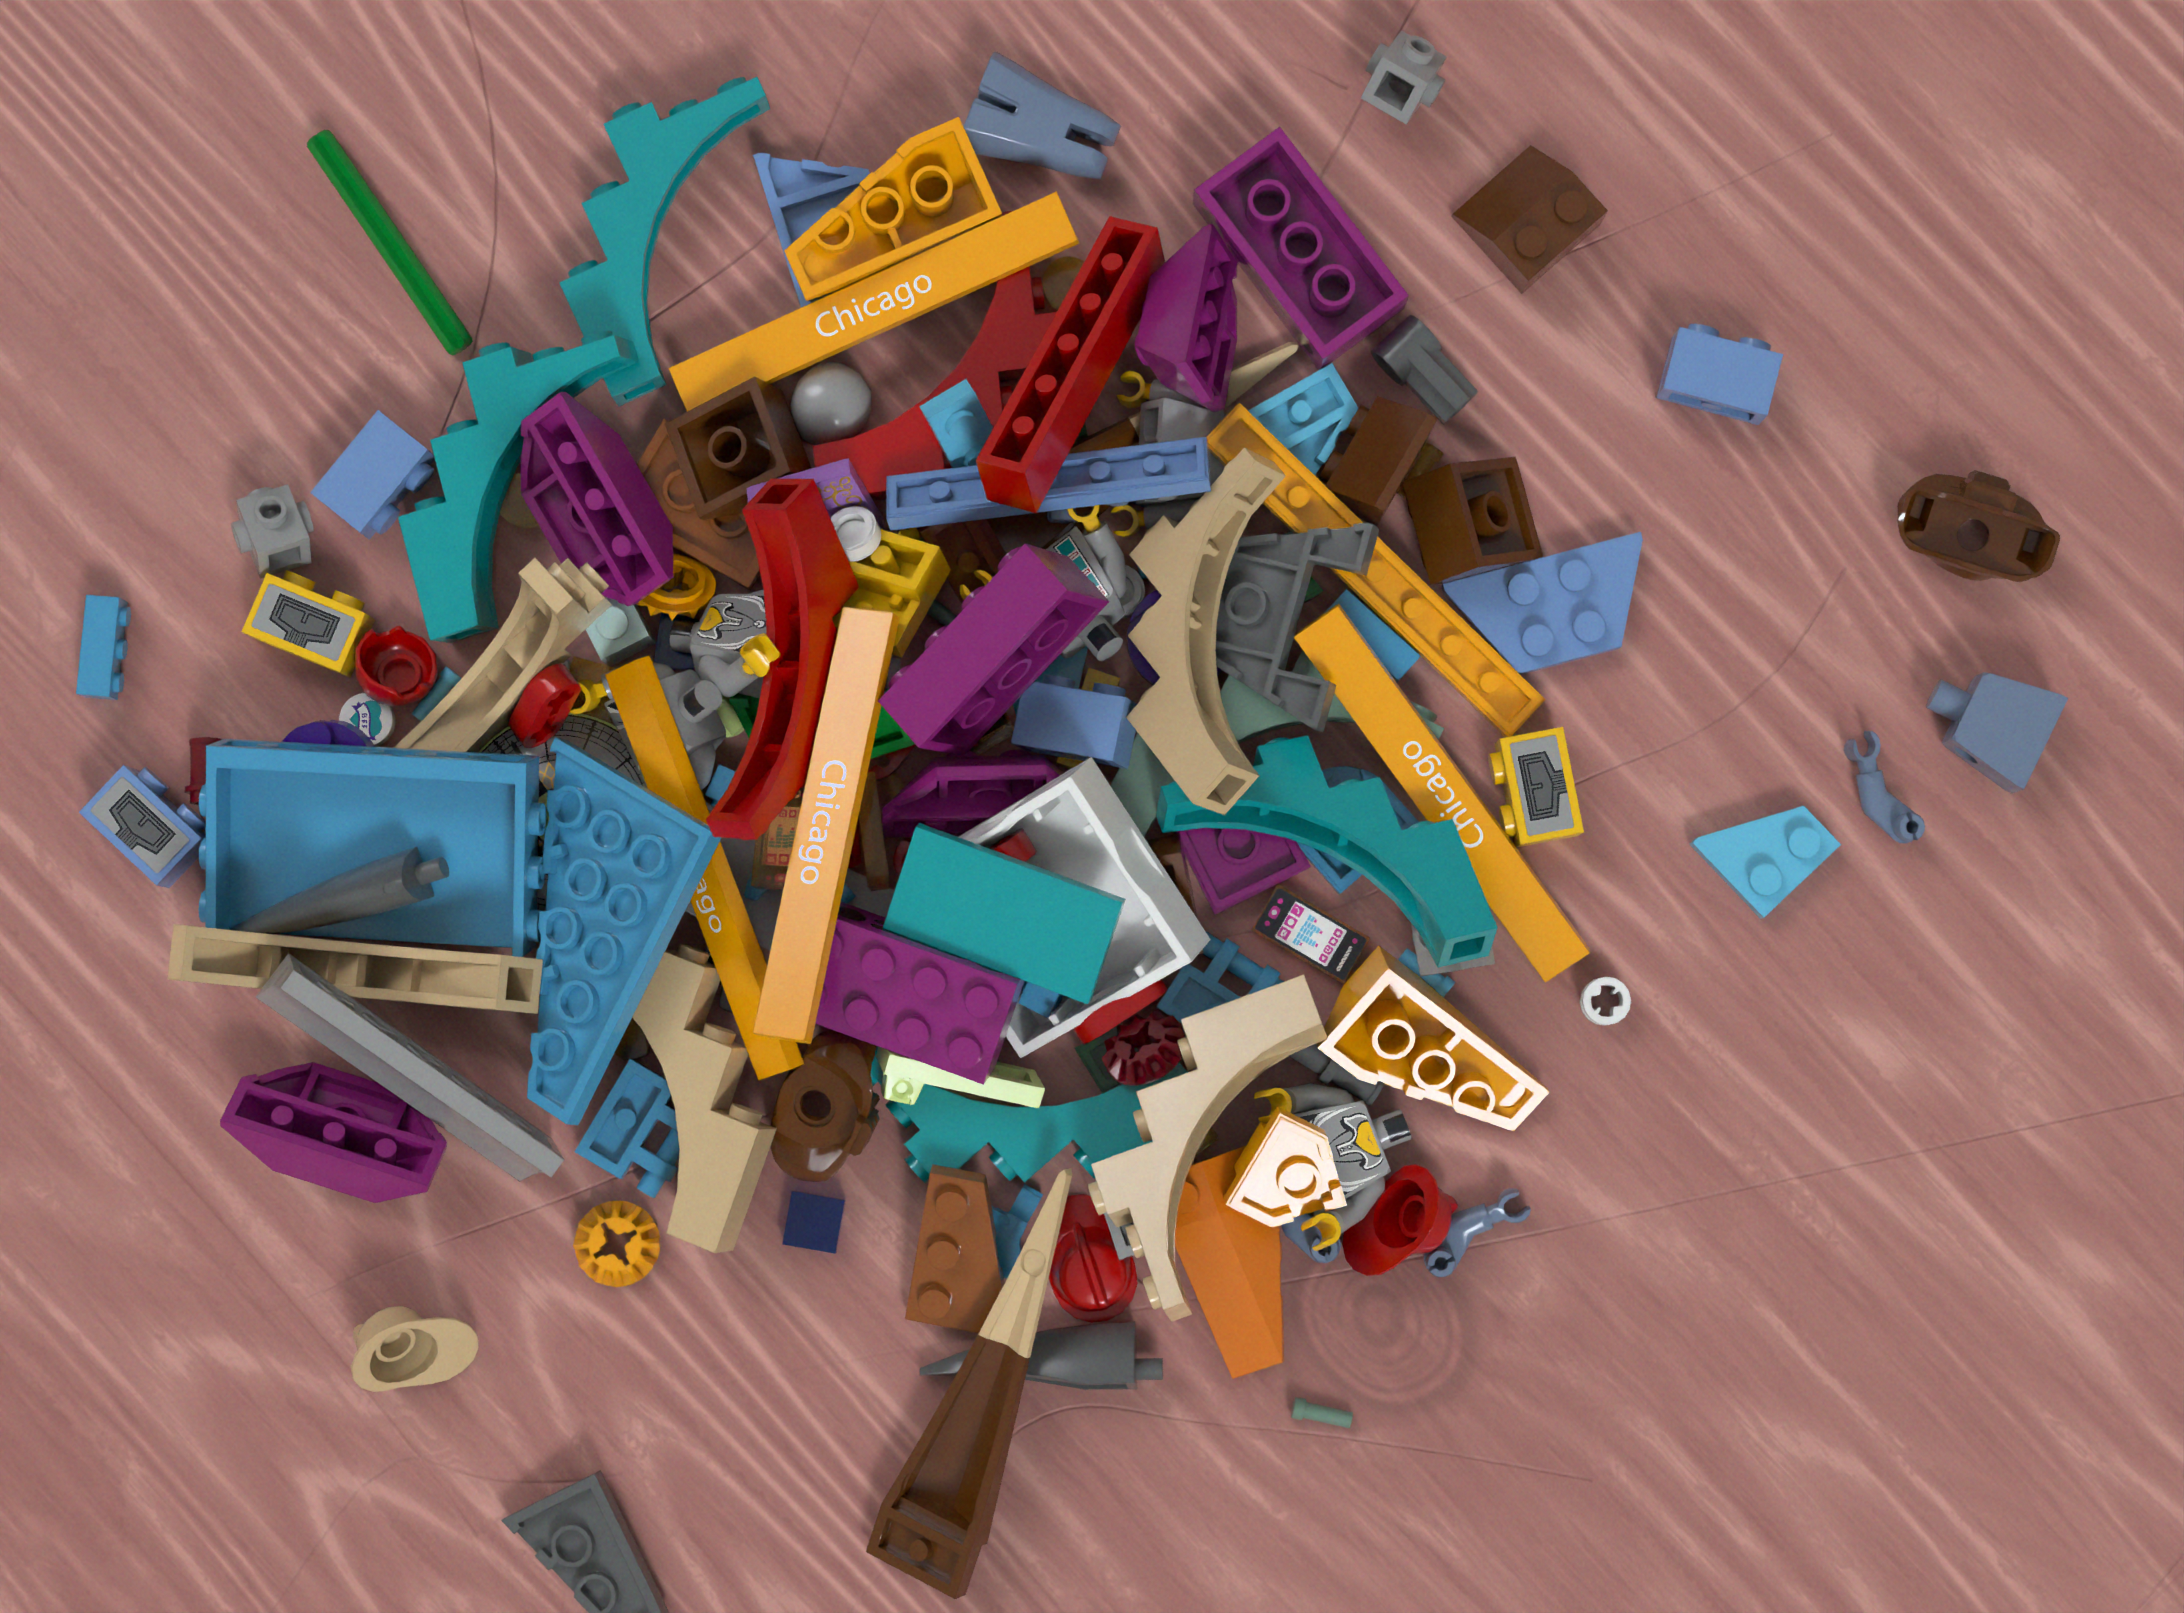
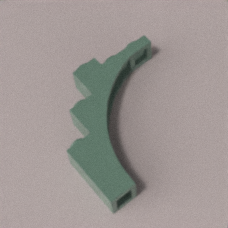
M1302 650L1291 672L1324 680ZM1231 675L1228 676L1220 691L1230 728L1238 744L1273 730L1304 724ZM1334 693L1326 722L1356 723ZM1411 702L1439 740L1444 728L1434 723L1437 715L1427 708ZM1137 733L1133 742L1128 769L1119 768L1110 786L1145 838L1157 818L1156 812L1161 786L1169 785L1175 780Z

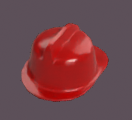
M1418 1164L1403 1166L1385 1182V1190L1366 1216L1344 1231L1342 1246L1346 1261L1353 1270L1366 1276L1382 1275L1395 1268L1411 1254L1433 1251L1443 1243L1448 1235L1452 1213L1458 1207L1456 1200L1438 1187L1436 1179L1427 1168Z
M1086 1194L1067 1196L1049 1280L1055 1297L1066 1312L1076 1319L1094 1323L1108 1321L1123 1313L1133 1300L1138 1284L1136 1266L1132 1256L1119 1260L1105 1215H1098L1091 1196Z

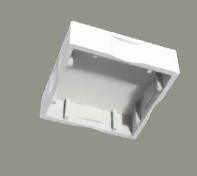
M1092 757L959 836V838L988 847L1014 831L1023 828L1037 850V853L1026 861L1027 863L1126 899L1092 1000L1089 1004L1063 996L1060 1005L1046 1018L1018 1003L1023 993L1021 990L1006 1034L1008 1041L1020 1058L1079 1026L1091 1013L1103 1005L1121 998L1130 997L1189 964L1211 940Z

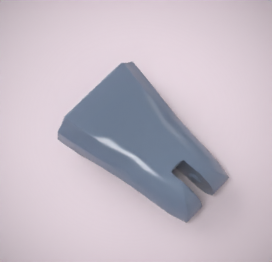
M996 51L993 52L978 88L977 98L974 99L964 124V129L975 154L1036 165L1070 175L1101 179L1108 158L1093 148L1074 142L1075 137L1079 136L1088 141L1111 147L1114 146L1121 128L1120 124L1106 114L1060 91Z

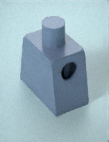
M1983 672L1972 679L1967 691L1940 679L1927 701L1926 708L1952 720L1942 740V744L2005 791L2015 793L2025 789L2068 698L2055 692Z

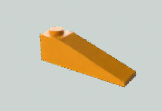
M956 117L910 137L896 150V153L874 173L871 172L864 178L852 193L835 208H831L784 252L805 300L809 301L850 286L1002 216V212L959 117Z
M1379 945L1343 985L1324 1026L1328 1039L1316 1044L1320 1051L1359 1080L1376 1085V1082L1381 1081L1385 1085L1403 1090L1407 1096L1422 1100L1424 1097L1454 1107V1110L1458 1113L1515 1131L1549 1093L1548 1088L1474 1023L1436 992L1420 976Z

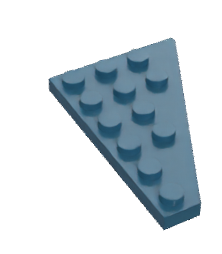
M555 737L550 747V752L556 753L554 790H548L546 808L549 813V822L545 828L542 873L548 874L546 911H539L538 929L541 934V942L536 955V959H543L539 994L537 1033H531L530 1051L533 1056V1063L528 1074L527 1098L565 1124L579 1125L722 837H713L709 826L570 741Z

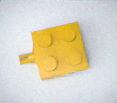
M916 527L900 529L898 534L881 529V541L877 549L870 556L862 560L849 562L859 588L843 605V607L892 612L900 619L892 654L903 657L951 571L939 546L919 541L921 535ZM842 610L832 618L837 632Z

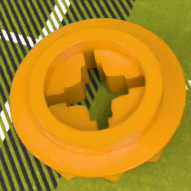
M673 554V578L636 603V605L647 606L650 616L663 612L667 613L672 621L677 614H684L694 619L698 609L705 610L711 598L715 595L716 581L712 572L703 563L685 555ZM682 582L681 590L674 589L671 592L663 590V588L670 590L671 588H673L674 586H678Z
M615 1200L593 1207L578 1223L573 1247L579 1267L594 1282L606 1286L623 1287L640 1281L652 1270L659 1256L661 1242L658 1227L647 1211L634 1203ZM606 1223L608 1228L613 1229L617 1235L625 1232L628 1234L634 1230L637 1232L635 1236L630 1238L631 1241L624 1246L627 1253L626 1258L630 1264L627 1265L624 1259H620L616 1253L604 1254L598 1257L597 1253L608 1242V1237L605 1234L607 1230L603 1224Z

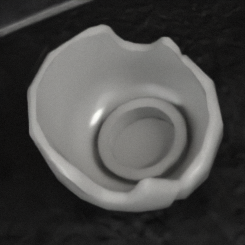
M827 362L824 365L818 364L811 368L798 380L792 393L790 406L792 418L801 438L813 445H819L855 437L868 422L869 414L872 412L871 389L860 372L843 363Z

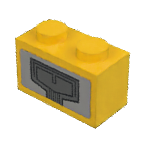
M288 570L285 571L282 579L266 573L241 632L263 643L351 678L355 669V649L364 634L372 629L375 622L374 618L362 612L365 602L337 590L334 591L331 599L313 592L316 582Z
M1559 727L1500 738L1495 742L1496 752L1488 754L1489 768L1493 784L1503 785L1506 805L1499 806L1500 823L1508 837L1513 836L1516 848L1575 837L1584 833L1564 728Z

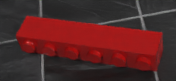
M1109 216L975 460L988 501L1037 513L1142 317V303L1146 298L1150 276L1165 263L1158 227Z

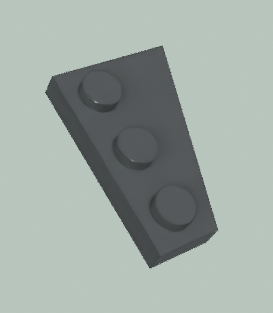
M601 1470L501 1520L513 1534L518 1532L536 1551L535 1557L548 1571L553 1569L574 1592V1598L588 1613H669Z

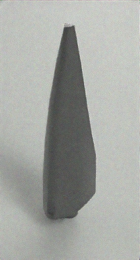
M414 847L334 876L261 911L229 930L274 935L348 922L394 910L434 897L435 895L430 883L449 877V867L443 857L422 862L418 848Z
M1127 1321L1126 1323H1094L1036 1332L1025 1380L1082 1390L1137 1389V1380H1163V1358H1137L1135 1321ZM969 1350L921 1367L920 1376H956Z

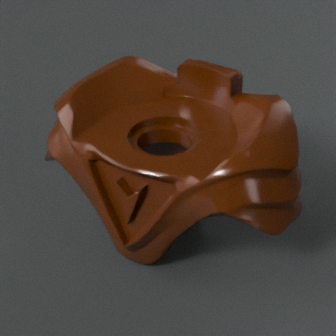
M1976 470L1970 472L1968 478L1945 474H1934L1924 477L1910 487L1898 502V527L1904 544L1910 550L1929 557L1943 569L1969 580L1982 581L1994 578L2023 582L2036 578L2052 567L2060 542L2059 533L2044 522L2040 512L2032 503L2009 491L2011 485H2009L2006 479ZM1971 519L1981 521L1986 526L1988 532L1985 544L1973 551L1964 549L1959 544L1957 538L1960 526Z
M828 1029L812 1039L811 1044H809L802 1055L804 1064L789 1070L775 1103L771 1126L777 1129L770 1146L775 1162L789 1176L802 1181H826L834 1177L850 1154L854 1156L860 1155L869 1143L880 1120L879 1110L875 1109L880 1098L877 1093L873 1092L870 1076L877 1048L876 1045ZM811 1090L824 1093L831 1103L830 1113L824 1117L811 1116L803 1107L802 1099L804 1093Z

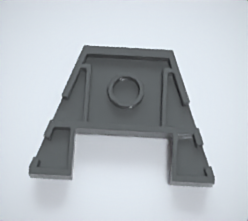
M1370 523L1353 524L1354 527L1329 529L1328 527L1308 529V532L1288 535L1273 533L1240 537L1229 565L1221 594L1216 629V666L1307 726L1320 732H1324L1336 685L1327 680L1285 671L1314 565L1367 576L1379 533V528Z

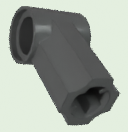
M1409 315L1371 350V354L1377 364L1392 380L1401 386L1405 384L1444 425L1463 409L1478 391L1441 352L1442 347L1434 334L1419 319Z

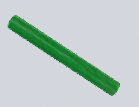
M323 130L308 140L307 148L445 350L452 356L465 350L473 342L471 335L335 136L329 130Z

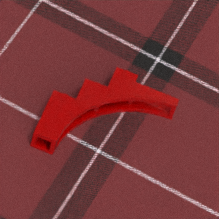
M1012 211L1002 212V216ZM1029 266L998 280L995 295L979 334L957 367L931 394L893 421L852 438L814 445L815 467L849 458L873 501L886 500V476L952 468L919 406L966 379L975 391L994 428L1012 395L1011 386L1000 387V381L1018 380L1021 378L1056 312L1035 314L1034 310L1045 309L1042 278H1031Z
M771 478L742 509L756 549L763 584L766 635L781 655L778 659L769 663L770 669L763 677L757 716L742 760L727 790L705 819L713 837L757 840L767 831L771 822L787 803L797 795L798 790L805 788L837 637V630L832 618L841 612L843 605L859 588L814 479Z

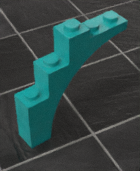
M745 77L730 80L717 89L718 95L700 103L697 99L682 102L669 111L670 117L661 121L652 102L643 106L641 103L635 102L616 110L612 114L613 120L603 124L629 181L622 185L618 181L603 184L590 193L591 199L581 203L607 261L600 264L596 260L584 262L572 268L568 272L570 278L559 282L584 337L596 332L612 331L613 335L634 342L639 362L603 378L611 397L618 407L667 385L653 347L648 311L650 265L660 228L680 187L704 156L735 129L770 110L766 94L758 77L748 81Z
M601 331L583 337L581 339L582 346L564 351L563 347H552L538 351L533 355L511 347L508 342L485 346L479 350L480 357L462 362L477 420H465L451 424L446 428L448 434L430 440L445 497H433L419 501L414 504L415 512L398 517L427 632L431 641L453 643L499 628L492 589L493 544L503 500L517 466L521 462L524 437L521 436V421L560 392H566L575 398L600 379L638 363L633 341L613 335L612 331Z
M1308 735L1293 739L1285 737L1276 738L1265 745L1257 746L1253 768L1260 776L1225 815L1193 804L1176 781L1171 782L1169 785L1161 786L1156 817L1162 833L1199 828L1246 829L1289 838L1331 855L1363 874L1391 898L1420 933L1437 968L1489 956L1498 927L1453 819L1436 823L1421 821L1413 824L1408 829L1401 830L1381 778L1377 777L1363 781L1349 779L1339 783L1336 787L1329 788Z
M878 1046L872 1062L870 1075L872 1087L877 1082L882 1085L883 1071L876 1058ZM1178 1063L1168 1074L1148 1084L1138 1086L1122 1084L1095 1097L1057 1106H1040L1039 1108L1012 1107L975 1101L929 1084L923 1085L914 1105L891 1100L885 1105L906 1129L913 1122L920 1129L904 1144L911 1152L904 1160L925 1184L929 1181L932 1164L960 1169L988 1143L996 1150L989 1158L1009 1181L1018 1175L1025 1183L1072 1140L1080 1146V1149L1073 1156L1095 1179L1091 1164L1153 1142V1140L1144 1143L1138 1131L1133 1112L1142 1108L1136 1091L1188 1072Z

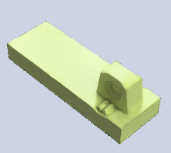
M878 1047L876 1058L883 1071L881 1093L884 1099L914 1105L923 1085L929 1084L1039 1108L1045 1091V1087L1033 1069L997 1062L995 1069L983 1085Z

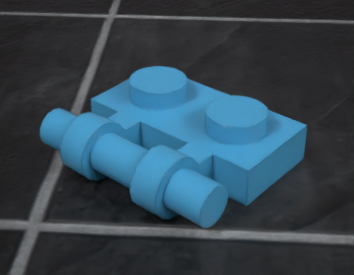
M1205 931L1211 940L1203 948L1202 954L1211 959L1212 962L1204 973L1190 964L1183 966L1157 1005V1008L1169 1016L1174 1015L1176 1020L1182 1024L1181 1019L1241 998L1218 983L1225 970L1253 986L1248 995L1284 982L1278 978L1281 973L1268 964L1263 968L1238 952L1240 946L1228 938L1223 942Z
M629 1059L574 1151L619 1179L625 1177L633 1162L645 1168L646 1172L636 1188L652 1198L656 1197L665 1180L671 1182L678 1171V1167L675 1166L680 1150L675 1109L668 1105L672 1097L666 1078L639 1062ZM660 1120L670 1126L671 1130L655 1154L644 1148L643 1145L657 1121Z

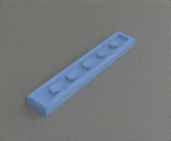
M1200 437L1068 454L1037 513L1210 492L1211 477L1207 438ZM977 465L886 476V519L890 531L1033 513L988 501Z

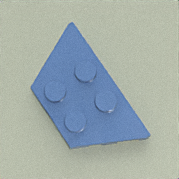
M767 153L753 155L783 252L825 213L842 202L870 174L869 169L843 165L837 168L812 160L802 159V162L779 159L773 158ZM785 255L786 262L801 307H804L812 302H815L823 297H826L834 292L839 291L836 290L831 293L814 298L812 300L806 301L801 291V288L797 282V279L793 273V270L789 264V261Z
M1637 532L1442 584L1441 589L1443 595L1449 601H1452L1472 623L1475 631L1486 642H1489L1499 655L1520 675L1617 650L1622 647L1643 541L1642 534Z

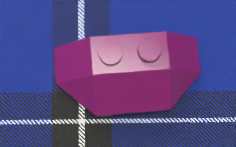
M1212 223L1202 227L1150 276L1146 298L1142 303L1139 331L1135 337V349L1140 361L1145 366H1150L1161 384L1213 412H1218L1225 409L1237 344V298L1232 282L1233 279L1237 278V261Z
M566 392L558 393L521 421V436L524 437L521 454V495L560 563L562 564L568 558L580 569L587 562L609 585L601 594L604 597L617 600L618 603L626 606L635 605L673 578V526L620 435Z
M1008 750L1001 753L1000 756H978L976 753L968 751L965 755L949 753L946 757H935L882 808L884 838L912 837L915 827L919 823L954 836H960L1064 773L1044 755H1031L1030 752L1024 750Z
M315 1062L277 1069L258 1077L256 1074L241 1077L220 1119V1126L272 1171L373 1203L428 1192L447 1149V1141L438 1132L431 1119L378 1082Z

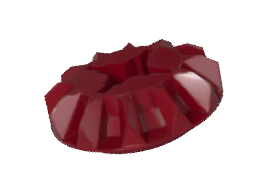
M1156 1010L1144 1019L1136 1014L1133 1023L1128 1026L1117 1025V1036L1104 1041L1107 1052L1102 1057V1060L1109 1075L1115 1081L1130 1086L1148 1084L1168 1074L1180 1062L1182 1054L1177 1040L1186 1037V1034L1174 1015L1164 1017ZM1147 1040L1152 1041L1151 1045H1145ZM1141 1047L1139 1052H1135L1134 1048Z

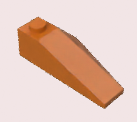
M1246 1145L1192 1163L1184 1183L1175 1230V1248L1232 1379L1284 1362L1283 1296L1281 1295L1280 1265L1282 1260V1242L1280 1241V1226L1272 1228L1227 1206L1223 1198L1237 1175L1234 1165Z

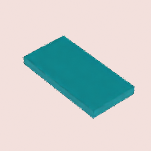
M919 823L915 827L883 928L1089 1004L1092 1000L1126 899Z

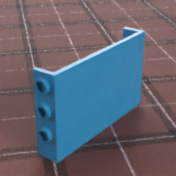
M221 739L206 746V784L202 786L199 795L200 814L206 817V837L202 839L199 847V864L202 870H206V887L201 893L198 908L200 921L205 923V927L229 930L261 911L334 876L371 861L417 847L422 862L443 857L448 864L449 877L430 883L435 895L434 897L348 922L281 934L512 948V956L524 957L536 948V942H541L538 925L539 911L543 910H537V889H542L545 874L542 873L543 857L538 856V835L542 836L545 831L546 806L544 803H539V756Z

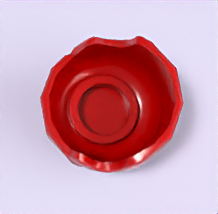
M395 626L391 630L376 633L371 629L364 634L355 649L356 679L365 694L379 704L405 706L415 703L426 697L435 684L438 675L436 653L423 637L405 631L401 626Z

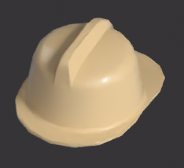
M403 1306L385 1308L367 1319L364 1324L354 1327L353 1339L357 1352L351 1365L352 1378L361 1389L372 1392L434 1384L449 1380L463 1372L474 1360L479 1348L477 1333L468 1323L456 1318L435 1317L424 1319L416 1311Z

